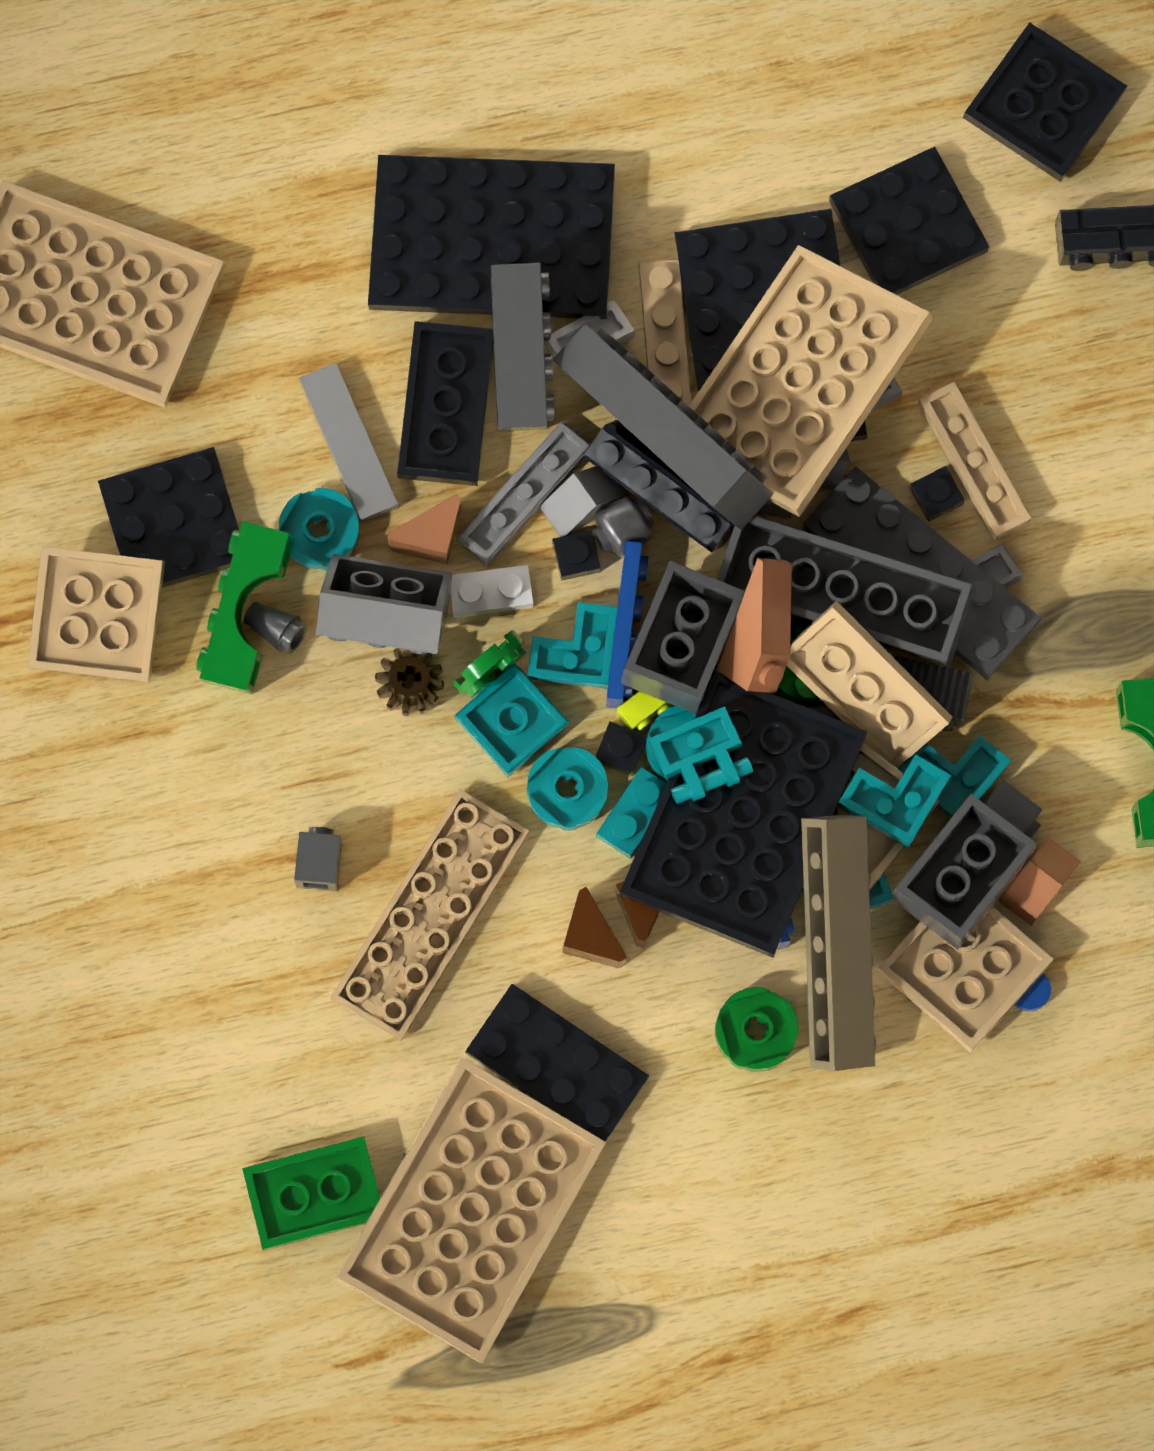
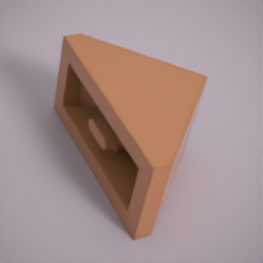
M457 493L387 533L388 545L391 550L448 564L461 514V500Z
M1048 837L1003 894L999 902L1032 926L1081 861Z

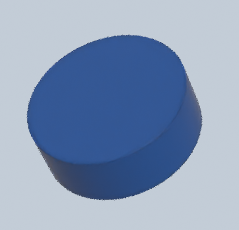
M1042 974L1016 1002L1015 1006L1027 1012L1041 1009L1047 1003L1051 994V985L1048 978Z

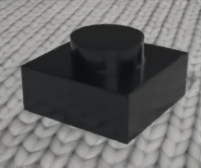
M946 466L916 480L909 487L928 522L963 505L965 502L962 493Z
M592 530L552 539L561 581L600 573L601 567Z
M609 721L595 757L602 765L633 776L645 746L647 735Z

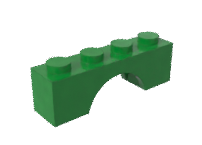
M242 521L240 531H233L229 543V553L233 554L229 570L223 569L218 584V592L222 593L218 609H212L208 620L207 631L212 632L208 648L202 647L197 660L196 670L201 672L199 679L209 684L253 694L263 655L249 644L244 635L241 624L242 609L246 599L256 587L266 581L285 577L295 540L290 533Z
M1154 678L1121 681L1116 689L1121 730L1141 737L1154 752ZM1153 790L1148 795L1137 800L1131 808L1136 848L1154 847Z

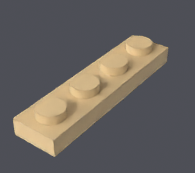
M679 260L639 262L647 369L689 406L691 404Z
M955 382L920 398L918 405L994 541L1029 524L1031 521L1030 515Z

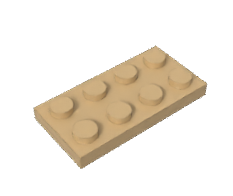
M837 601L790 643V657L786 666L843 722L867 731L864 743L896 768L939 733L952 719V716Z

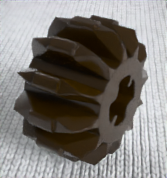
M396 648L394 650L395 663L387 658L381 660V666L387 672L376 673L375 681L383 685L377 690L378 697H390L387 702V709L392 711L401 703L402 715L409 716L410 706L416 705L417 711L420 714H424L426 712L424 700L434 705L438 703L439 698L434 691L443 690L444 681L436 678L442 673V667L440 664L430 665L433 659L431 653L423 654L418 659V654L409 651V657H404L402 651ZM407 675H415L416 682H413L412 688H405L404 681H406Z

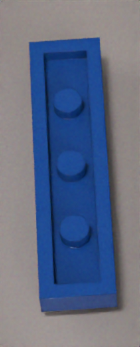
M626 541L606 700V707L618 708L623 704L624 697H632L633 688L620 683L624 668L639 635L631 634L633 619L641 620L644 595H636L638 580L646 581L649 557L641 556L642 543Z

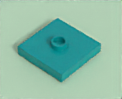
M516 663L454 715V719L508 778L569 726V721Z

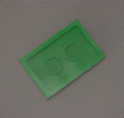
M364 1136L242 1168L263 1251L364 1225L380 1200Z

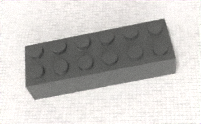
M584 323L552 359L704 500L740 530L744 528L773 495L763 484L768 478L764 473L745 458L603 328L595 333Z
M753 516L742 530L734 526L717 580L746 591L757 558L786 560L792 564L791 617L813 623L837 601L880 645L951 667L976 592L972 584Z

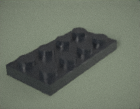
M414 322L397 471L399 479L478 486L494 340L493 329Z
M511 984L465 1051V1054L530 1098L605 1142L649 1078L648 1074L514 984Z

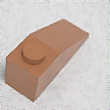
M757 558L717 667V671L746 691L776 693L790 657L792 564L786 560Z

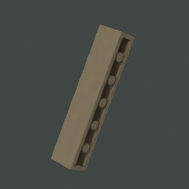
M836 815L801 818L810 1067L831 1071L875 1066L876 1039L874 1036L873 1016L875 1000L872 988L873 956L871 953L870 930L872 916L869 901L870 873L868 870L869 833L867 830V816Z

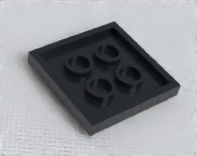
M1029 22L966 109L963 119L1061 182L1123 96L1127 85Z
M935 146L835 192L829 197L833 210L872 282L895 295L987 253L990 247Z
M214 447L98 481L120 556L165 561L162 588L230 568L233 554L229 553V543L233 531L239 530Z

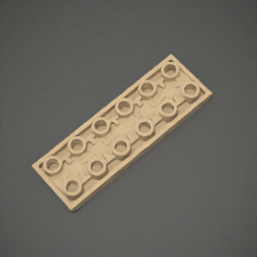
M459 789L330 999L402 1041L524 844L530 831Z

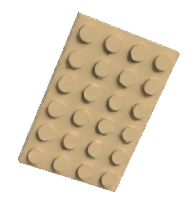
M2 180L0 184V347L166 408L225 268L224 261Z
M798 245L689 407L768 477L763 484L773 493L769 501L800 517L933 318L929 311Z
M462 1058L335 1278L477 1362L483 1363L607 1142Z

